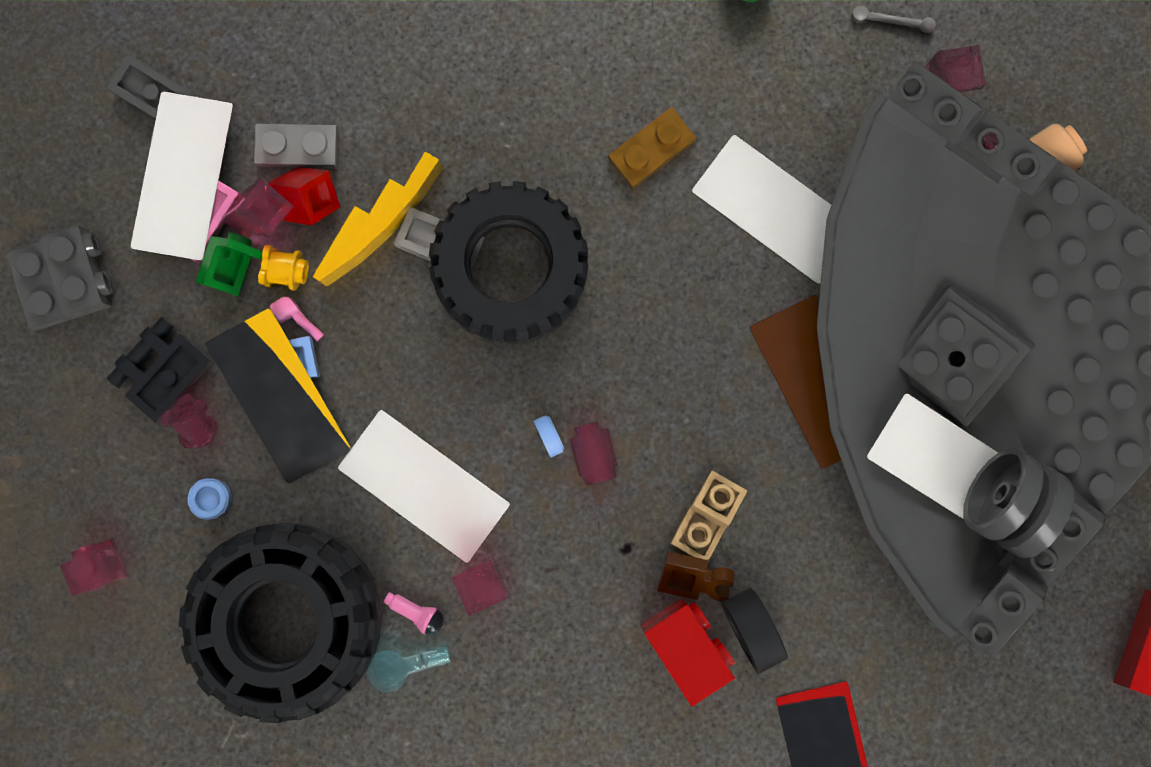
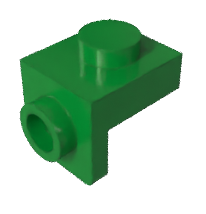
M229 232L227 238L210 236L195 283L238 297L250 259L262 260V251L252 248L253 240L242 235Z

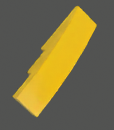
M424 152L405 186L389 179L369 214L354 206L313 278L328 287L362 263L390 238L403 223L408 210L411 207L416 208L443 170L440 160Z

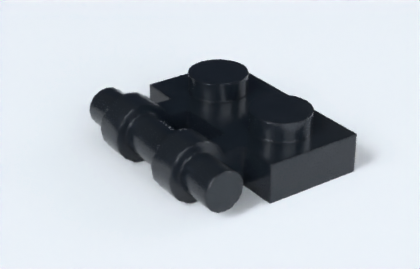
M162 316L152 327L147 326L139 335L141 340L127 355L122 354L114 364L117 367L107 377V380L117 388H120L128 378L135 382L124 396L155 423H161L214 363L211 358L182 334H179L171 344L167 343L164 338L174 326ZM155 350L160 356L146 372L143 371L140 365Z

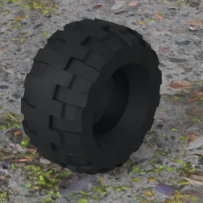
M277 523L258 526L240 532L219 544L206 556L207 559L197 571H194L186 587L188 592L184 606L180 608L178 627H181L183 631L184 645L181 646L186 665L191 664L198 677L196 683L208 697L214 696L225 705V710L239 717L248 716L259 719V722L281 723L291 720L299 721L316 715L336 704L356 686L368 670L377 651L381 636L382 607L381 599L378 596L373 581L374 577L366 563H363L352 550L353 548L340 538L319 528L304 524ZM287 582L294 584L306 593L316 610L318 619L316 640L311 648L296 660L289 662L272 661L255 650L246 635L244 611L248 599L253 592L267 583Z

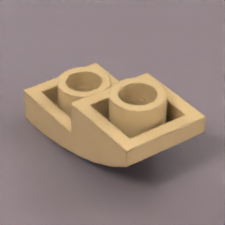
M711 470L668 547L680 554L709 561L725 529L733 520L747 490Z

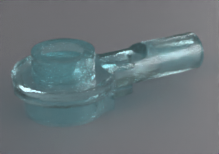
M447 647L406 658L393 650L381 651L374 655L368 667V680L379 691L393 692L401 688L406 682L408 674L450 663Z

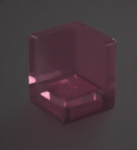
M979 45L940 50L926 65L927 70L960 92L981 90L986 85Z

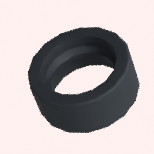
M752 588L722 602V607L734 634L749 662L758 674L788 659L786 649L772 619Z

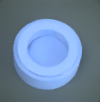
M545 415L534 420L550 458L563 453L565 448L550 416Z
M212 478L202 479L196 482L189 490L188 506L191 512L198 518L205 520L217 519L225 515L230 509L232 493L229 487L221 480Z

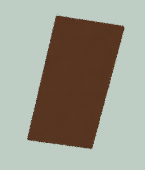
M812 295L750 326V330L820 468L825 469L841 461V457L832 436L817 333L819 299L817 295Z

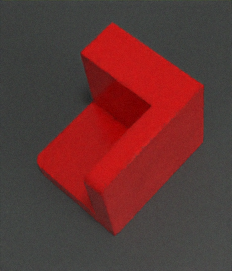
M296 167L268 183L276 210L282 221L313 225L341 208L329 170Z

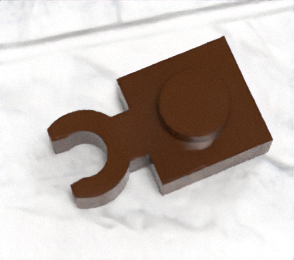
M667 551L658 579L657 591L698 600L699 594L702 592L707 593L713 600L723 602L729 599V586L733 587L735 572L724 567L710 570L707 569L708 560Z

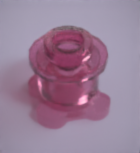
M191 394L181 396L177 403L169 411L164 412L160 418L161 423L165 427H174L179 434L180 444L184 448L189 449L201 448L209 444L218 428L216 420L212 416L206 415L209 408L206 401L203 399L197 401Z

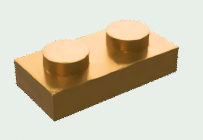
M670 107L608 155V160L633 190L695 143L697 137L674 108Z

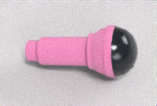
M391 592L387 594L384 603L391 610L413 621L422 634L435 635L441 630L444 618L438 608L421 607L399 594L394 595Z

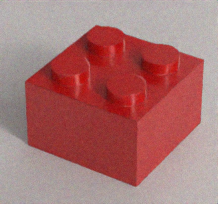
M680 598L640 624L645 636L691 707L735 679L729 668L736 663L717 637L712 641L710 640L705 631L712 626L695 602L688 605Z

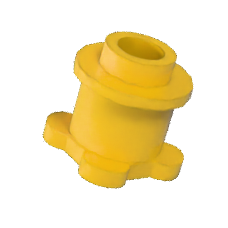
M266 244L264 246L261 269L258 275L259 284L272 288L273 284L286 285L290 290L296 291L299 284L306 283L309 261L303 259L301 251L295 250L292 254L280 252L278 248H273L272 245Z

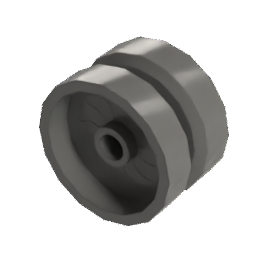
M1014 447L1008 448L989 459L977 473L969 487L964 502L963 519L969 529L991 541L996 540L997 545L1021 558L1034 557L1047 549L1055 541L1069 520L1074 504V486L1068 477L1050 467L1041 466L1039 460L1026 452Z

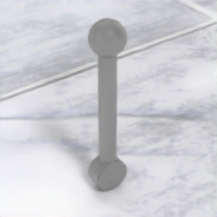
M862 5L855 7L852 13V19L856 23L872 20L920 28L924 33H931L936 28V22L931 17L918 20L869 12Z

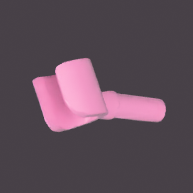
M281 297L270 305L272 312L280 323L283 324L293 317L295 322L317 342L324 335L305 317L293 298Z

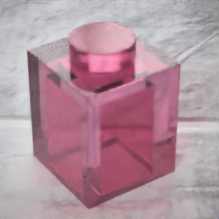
M493 557L451 577L469 616L507 599L510 595Z

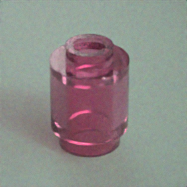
M598 422L574 428L576 436L568 439L578 475L583 476L585 485L596 484L617 477L615 467L618 466L608 427L600 429Z

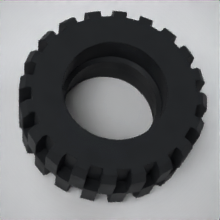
M501 181L488 183L489 189L479 192L476 187L466 193L467 198L460 204L455 201L447 209L448 216L444 221L439 220L434 230L436 234L434 243H430L429 249L431 281L447 313L460 324L461 328L470 334L474 333L480 336L482 340L492 343L500 341L506 344H518V342L525 340L531 342L540 339L541 335L549 331L553 332L560 327L562 322L568 315L571 316L577 307V303L584 291L588 273L587 242L583 239L582 227L577 218H572L568 213V206L560 199L555 201L550 198L549 191L537 186L536 190L526 188V182L513 181V186H501ZM505 227L521 228L534 234L545 247L549 261L548 273L541 287L530 297L516 302H502L487 296L476 285L471 274V256L478 241L486 234Z

